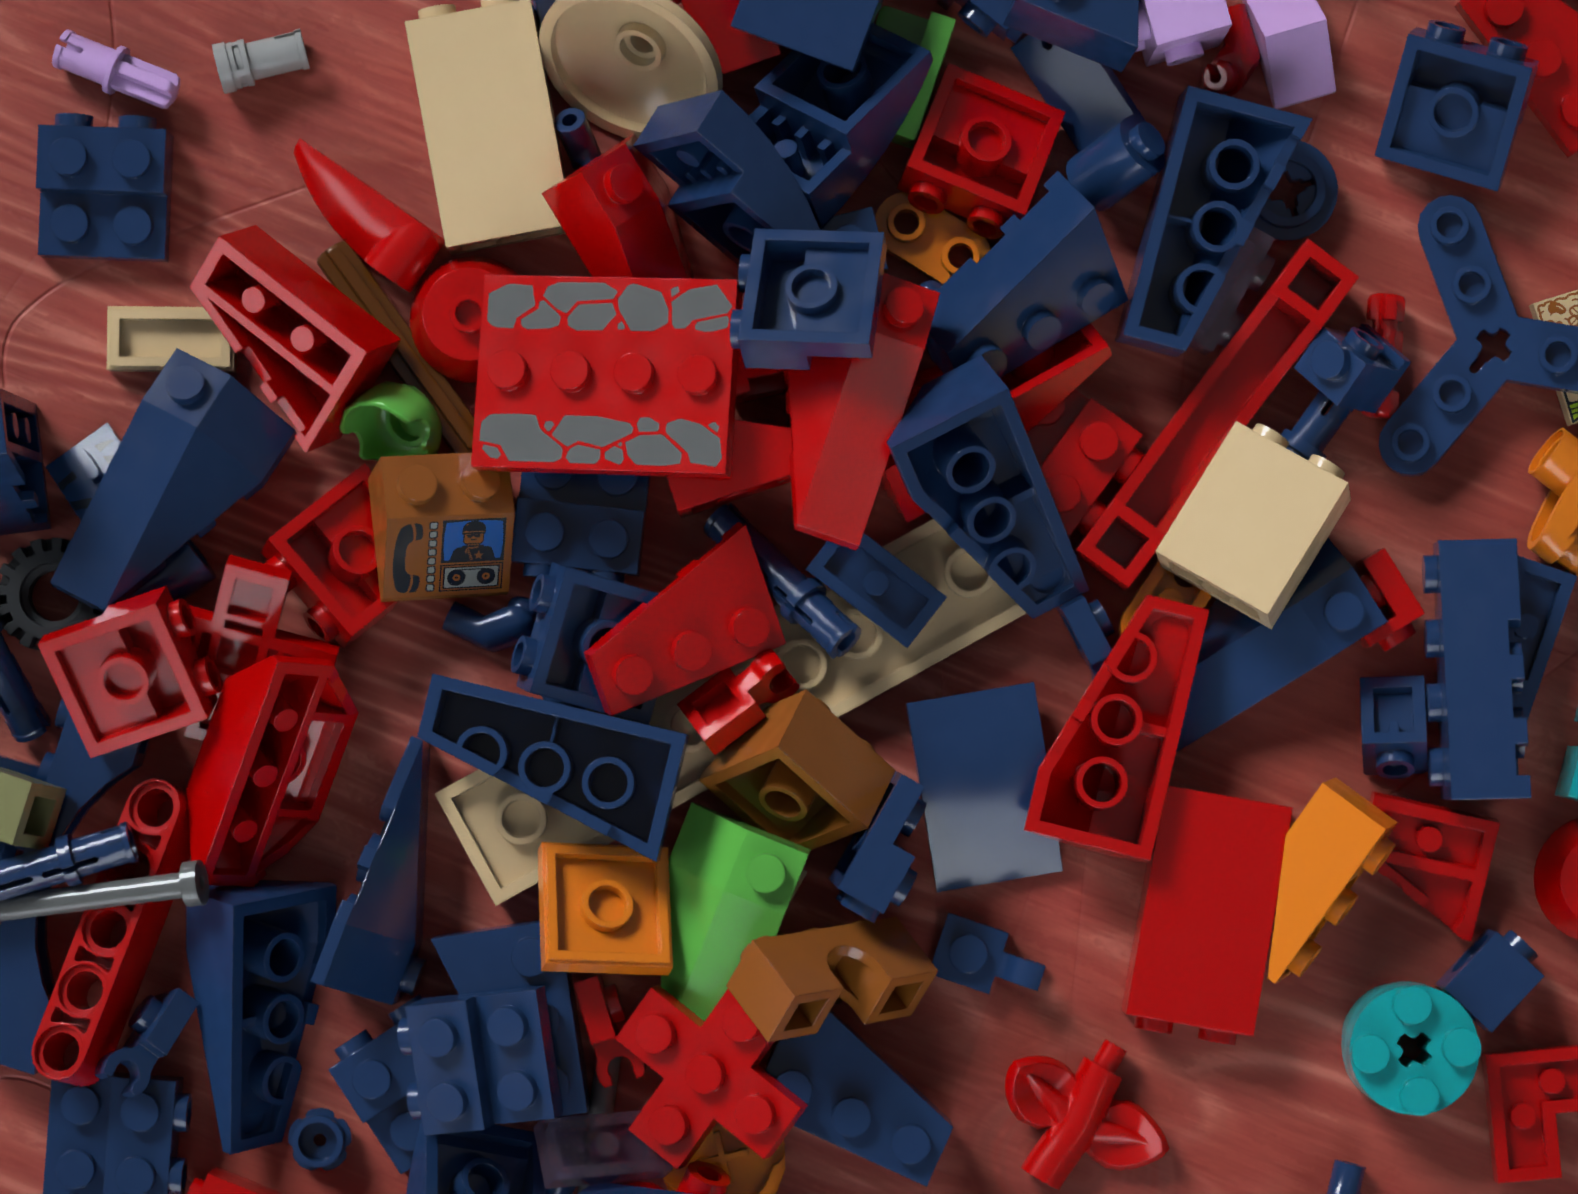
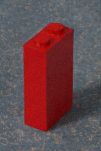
M1168 785L1151 861L1146 863L1121 1008L1125 1014L1136 1016L1135 1028L1172 1034L1174 1023L1199 1027L1198 1039L1227 1045L1236 1044L1237 1034L1254 1037L1279 891L1285 837L1290 828L1293 807Z

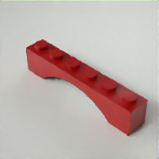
M1309 239L1304 241L1144 454L1130 476L1109 501L1100 517L1074 549L1075 555L1121 590L1129 588L1156 552V549L1234 423L1238 421L1247 426L1281 379L1356 283L1359 276Z

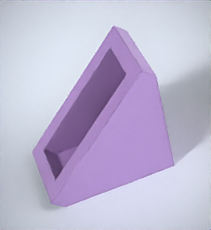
M1242 0V3L1246 4L1260 50V64L1273 108L1281 109L1336 92L1327 19L1317 0Z

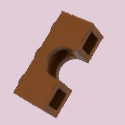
M895 916L876 919L875 923L859 920L852 924L821 929L810 928L803 932L772 937L762 936L754 939L742 951L741 961L726 987L767 1042L816 1034L837 998L845 1001L864 1024L911 1016L938 973V969Z

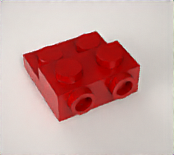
M948 63L896 189L908 193L909 203L922 212L939 214L946 209L967 218V226L975 234L989 239L1000 238L1004 234L1000 227L1013 214L1020 220L1026 215L1066 112Z
M1076 389L1027 433L1068 537L1074 529L1083 536L1087 534L1107 507L1106 504L1097 499L1112 478L1123 485L1144 456V453L1135 447L1143 434L1092 397L1088 399Z
M365 463L269 537L261 551L267 559L264 564L293 571L287 594L293 590L309 608L304 612L303 616L311 631L322 641L329 643L332 639H335L343 649L392 611L399 602L380 601L368 478L372 471Z
M167 585L108 605L102 615L45 634L37 644L90 759L206 720L218 701L216 694L222 690L219 670L210 656L199 658L190 638L196 634V623L192 610L182 598L173 601Z

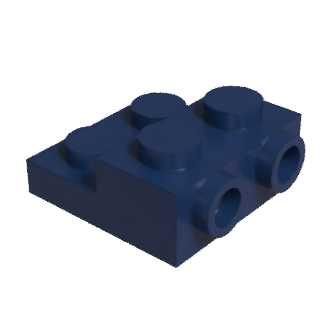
M1429 20L1427 30L1416 27L1408 33L1375 156L1498 191L1503 182L1518 126L1523 121L1540 61L1527 58L1528 46L1520 42L1500 37H1491L1487 47L1464 40L1466 29L1461 26L1439 20Z
M58 113L55 114V125H38L36 189L40 191L38 255L42 258L169 262L174 136L166 129H157L156 118L139 115L119 116L118 127H93L94 117L91 115Z
M754 228L751 254H742L739 261V290L741 293H745L742 309H733L730 320L731 347L741 350L745 368L810 370L812 356L872 358L887 252L884 232Z
M522 472L520 492L516 502L511 562L524 564L523 576L535 578L540 573L549 575L552 562L584 570L621 583L625 582V575L639 577L651 476Z
M552 562L549 575L540 573L531 589L529 608L531 611L538 612L531 637L522 635L518 639L512 654L511 671L512 673L519 674L516 686L529 693L605 713L584 652L640 604H647L659 593ZM657 698L613 716L649 725Z
M895 771L869 827L853 834L828 878L840 889L835 899L840 901L841 905L875 923L880 912L884 914L890 902L897 906L902 904L918 874L910 867L915 856L895 844L894 841L899 832L909 837L917 826L927 806L926 802L919 799L925 787Z
M545 985L428 997L405 1007L406 1017H402L398 1023L397 1038L402 1054L413 1057L416 1081H412L407 1089V1106L414 1120H422L424 1136L485 1130L495 1124L555 1119L564 1114Z
M420 994L389 1013L388 1016L394 1026L375 1039L365 1029L336 1048L334 1051L339 1057L340 1062L328 1069L361 1121L368 1123L400 1174L411 1168L421 1120H414L408 1110L407 1089L412 1081H416L413 1057L404 1056L399 1048L397 1028L400 1019L406 1017L405 1007L423 999Z
M114 1072L110 1077L100 1079L95 1084L85 1087L51 1080L43 1194H184L188 1165L187 1158L178 1157L179 1132L189 1131L192 1117V1094L183 1093L184 1077L151 1075L146 1089L141 1094L126 1098L121 1094L129 1082V1073Z

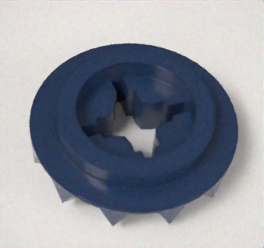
M1299 141L1283 174L1286 175L1289 183L1300 182L1303 184L1311 181L1312 185L1305 187L1294 198L1296 206L1293 209L1294 217H1292L1290 208L1286 209L1283 200L1272 201L1270 198L1266 201L1252 229L1270 237L1274 241L1302 240L1315 233L1328 221L1337 202L1338 184L1332 165L1318 149L1310 144Z

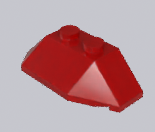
M272 655L225 679L186 788L191 861L201 860L204 863L209 885L254 887L266 875L264 869L286 855L319 821L359 713L340 679L336 667L329 659Z

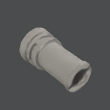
M300 28L295 29L294 32L245 43L244 39H240L235 42L212 44L224 94L236 92L238 89L246 86H254L255 80L300 69H310Z

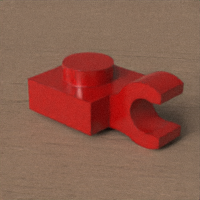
M769 649L759 654L750 666L737 676L730 668L720 671L681 700L677 706L712 753L716 755L767 717L758 705L765 702L776 703L788 698L800 686L773 649Z
M601 974L574 982L573 987L591 1045H593L596 1054V1074L602 1086L607 1088L614 1085L609 1065L616 1057H625L631 1061L636 1078L644 1076L646 1064L615 1039L619 1033L616 1023L627 1020L616 984L605 986Z

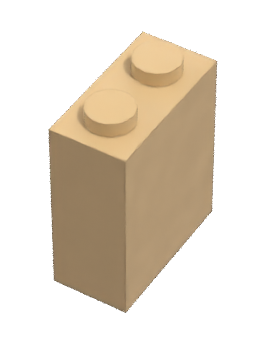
M1236 421L1156 549V554L1162 568L1272 629L1351 500L1349 483L1343 480L1345 476L1344 471L1331 461L1312 454L1309 460H1306L1286 449L1289 442L1273 429L1257 423L1252 430Z

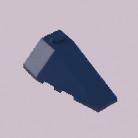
M1329 538L1325 541L1272 629L1217 598L1208 608V619L1176 752L1388 622L1352 565Z
M260 880L254 887L209 885V899L206 905L186 906L187 959L194 997L199 1002L196 1008L222 1150L230 1155L283 1141L302 1071V1066L296 1058L306 1024H315L320 1006L312 1002L317 983L311 982L336 915L337 885L329 882Z

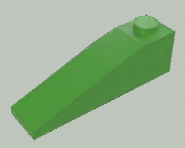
M691 802L669 858L673 969L669 976L661 975V987L705 1021L727 991L726 985L741 961L740 956L744 948L752 940L759 937L777 936L811 849Z

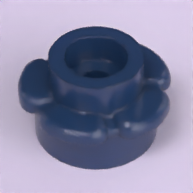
M326 1108L311 1109L306 1113L305 1118L295 1120L290 1127L288 1142L294 1151L293 1158L301 1167L312 1171L321 1167L327 1171L338 1167L347 1157L345 1149L352 1141L351 1129L344 1119L334 1117L335 1114L332 1110ZM317 1134H323L326 1137V1143L323 1146H318L314 1142V1137Z

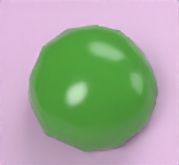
M385 381L363 391L344 408L340 422V431L343 434L354 432L357 435L360 443L359 457L363 460L378 461L380 457L439 453L442 437L440 418L425 394L415 386Z

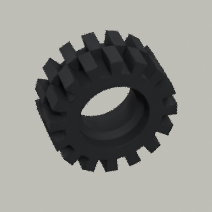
M40 538L30 541V546L26 548L19 547L11 554L14 557L9 564L3 563L0 568V574L3 575L0 582V617L6 623L3 628L10 636H15L19 639V643L27 648L41 652L37 644L43 635L103 614L79 601L77 608L69 617L60 621H50L43 618L34 607L32 593L36 582L43 575L56 571L70 540L62 538L44 540Z

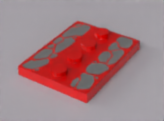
M484 275L471 467L478 471L731 478L739 349L731 347L730 320L733 309H742V293L739 290L738 279Z

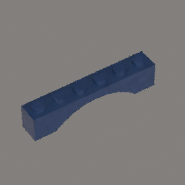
M63 699L61 700L56 714L55 727L63 730L55 754L51 752L45 754L36 779L67 789L49 846L55 845L56 837L65 834L72 836L90 808L116 783L143 765L151 738L90 759ZM16 846L17 850L24 851L23 854L38 850ZM52 886L40 890L52 889ZM48 915L1 921L0 1064L33 1075L39 1073L33 1064L31 1055L33 1041L55 987L47 946Z

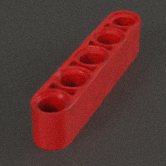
M154 778L142 781L132 790L117 826L120 823L128 822L136 841L139 855L138 862L133 864L127 863L98 873L95 883L131 879L134 877L138 864L145 859H149L150 864L148 876L179 872L181 863L189 861L191 856L186 790L165 780ZM172 799L174 807L171 817L166 823L158 826L157 813L160 806L165 801ZM174 899L86 910L83 912L33 1041L32 1060L40 1074L51 1080L81 1087L93 1085L100 1080L95 1076L96 1066L104 1055L115 1051ZM124 919L127 927L125 937L121 943L112 947L110 940L111 931L117 922ZM100 979L103 986L102 997L95 1006L90 1008L87 1002L88 990L94 982ZM76 1040L79 1046L78 1059L73 1066L66 1069L63 1059L65 1050L70 1043Z

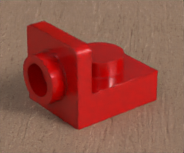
M1382 548L1356 562V565L1362 573L1360 576L1361 581L1379 609L1383 608L1388 615V618H1386L1388 622L1359 641L1363 648L1379 643L1385 652L1414 635L1417 631L1411 622L1424 615L1425 612L1387 550Z

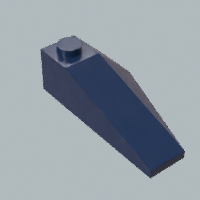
M176 348L143 397L50 581L52 587L104 613L108 605L126 600L164 569L167 565V558L196 535L202 538L217 525L215 519L242 497L248 500L263 488L295 440L296 430L230 374Z
M982 355L923 384L887 441L906 490L913 501L928 513L962 549L981 565L987 574L1032 619L1087 592L1089 587L1009 388Z
M417 736L410 737L379 813V821L384 822L381 834L373 833L368 844L364 846L357 863L356 881L362 883L358 895L351 893L347 901L342 899L311 982L389 1005L400 1002L403 993L411 996L414 995L427 961L417 955L423 942L430 744Z

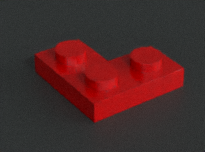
M1578 1044L1482 1053L1494 1181L1500 1184L1562 1178L1556 1114L1578 1112Z

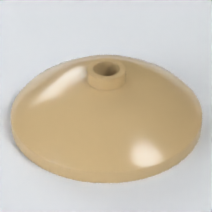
M555 0L542 21L539 32V47L544 69L555 89L572 108L582 110L587 120L618 136L627 138L636 134L637 138H639L655 110L660 105L722 90V69L711 41L698 23L672 0Z

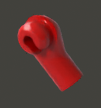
M1246 4L1228 7L1232 26L1223 39V47L1212 63L1206 65L1202 74L1203 84L1208 91L1230 97L1244 88L1260 63L1261 54Z

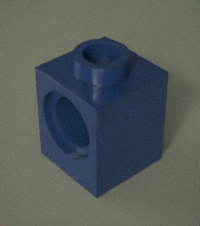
M1486 929L1435 985L1458 1001L1480 1028L1492 1033L1541 981L1544 975L1532 965L1538 954L1516 933L1509 930L1504 936H1501L1497 931Z

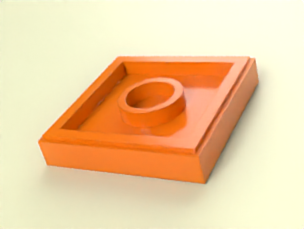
M541 842L537 850L541 971L669 976L673 969L668 847L662 848L660 861L655 862L626 845Z

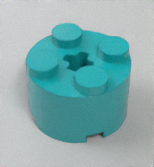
M1399 981L1380 985L1363 994L1346 1015L1341 1035L1343 1062L1346 1073L1354 1085L1363 1094L1386 1109L1416 1116H1424L1444 1109L1455 1102L1466 1091L1476 1073L1482 1047L1471 1017L1458 1001L1443 991L1411 981ZM1403 1034L1411 1038H1416L1419 1034L1421 1036L1417 1042L1421 1053L1415 1060L1409 1057H1404L1400 1062L1398 1060L1403 1050L1397 1042Z

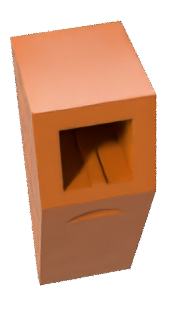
M1336 777L1321 784L1285 837L1267 977L1274 984L1289 976L1291 972L1298 977L1305 973L1322 949V946L1314 941L1328 921L1337 926L1344 919L1359 895L1351 890L1364 870L1374 875L1396 845L1388 839V836L1398 822Z

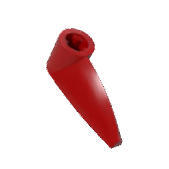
M299 138L293 153L304 182L323 216L363 261L411 293L445 244L444 238L312 145Z

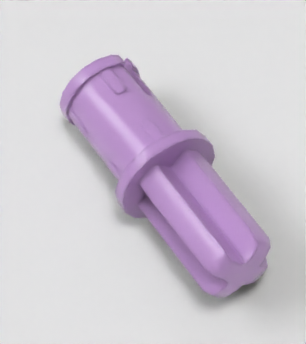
M69 29L65 30L60 36V41L66 43L67 46L65 48L56 44L52 58L54 68L66 70L101 84L102 91L109 95L118 91L161 109H168L175 102L181 79L177 74L130 56V49L122 45L115 50L80 36Z

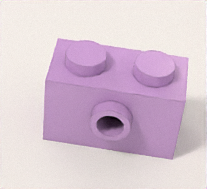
M1139 0L1138 48L1135 52L1142 51L1146 67L1165 61L1167 66H1173L1204 56V50L1218 47L1232 26L1226 0Z

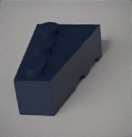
M830 1010L816 1034L776 1042L764 1070L808 1104L795 1123V1127L927 1187L954 1128L951 1120L832 1010Z

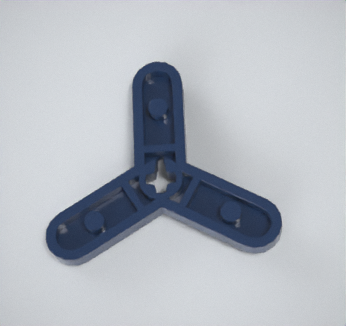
M1453 195L1438 197L1427 204L1420 214L1418 234L1456 341L1386 422L1380 433L1379 450L1382 460L1391 471L1401 476L1416 477L1426 474L1434 468L1506 383L1578 394V326L1518 317L1480 214L1472 203L1462 197ZM1500 331L1506 333L1509 338L1506 341L1505 348L1510 353L1509 358L1503 361L1498 357H1493L1488 363L1485 362L1477 373L1470 372V366L1475 364L1482 352V345L1477 340L1482 333H1486L1491 337L1496 336Z

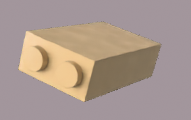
M480 0V8L456 12L454 4L434 5L419 10V19L405 21L445 246L451 255L566 234L541 194L564 179L565 172L558 133L554 124L555 117L547 74L539 47L537 19L531 0Z

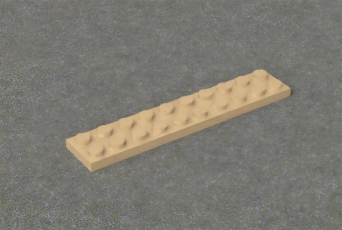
M934 519L883 546L889 553L947 597L908 648L901 645L827 586H825L827 589L826 596L845 616L862 629L859 640L841 657L836 656L835 659H832L799 624H790L780 614L781 606L779 604L774 606L786 644L773 649V651L800 686L794 694L807 689L813 696L823 701L835 716L840 717L1027 614ZM756 657L729 668L737 676L749 667ZM717 673L659 696L655 703L650 726L690 735L672 809L708 789L698 780L703 770L722 752L720 751L716 755L712 753L677 706L681 700ZM765 702L758 706L763 711L767 706L774 703ZM587 709V711H592V712H596V713H600V714H604V715L611 716V715L606 714V713H602V712H599V711ZM479 769L435 793L439 804L495 906L538 883L537 850L541 842L608 845L615 841Z

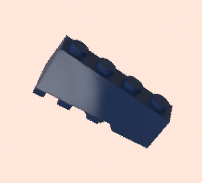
M1189 85L1178 96L1165 146V165L1158 173L1127 292L1128 301L1124 303L1115 338L1116 342L1172 357H1177L1187 350L1226 278L1225 276L1255 225L1254 223L1280 180L1290 157L1299 141L1303 138L1312 118Z

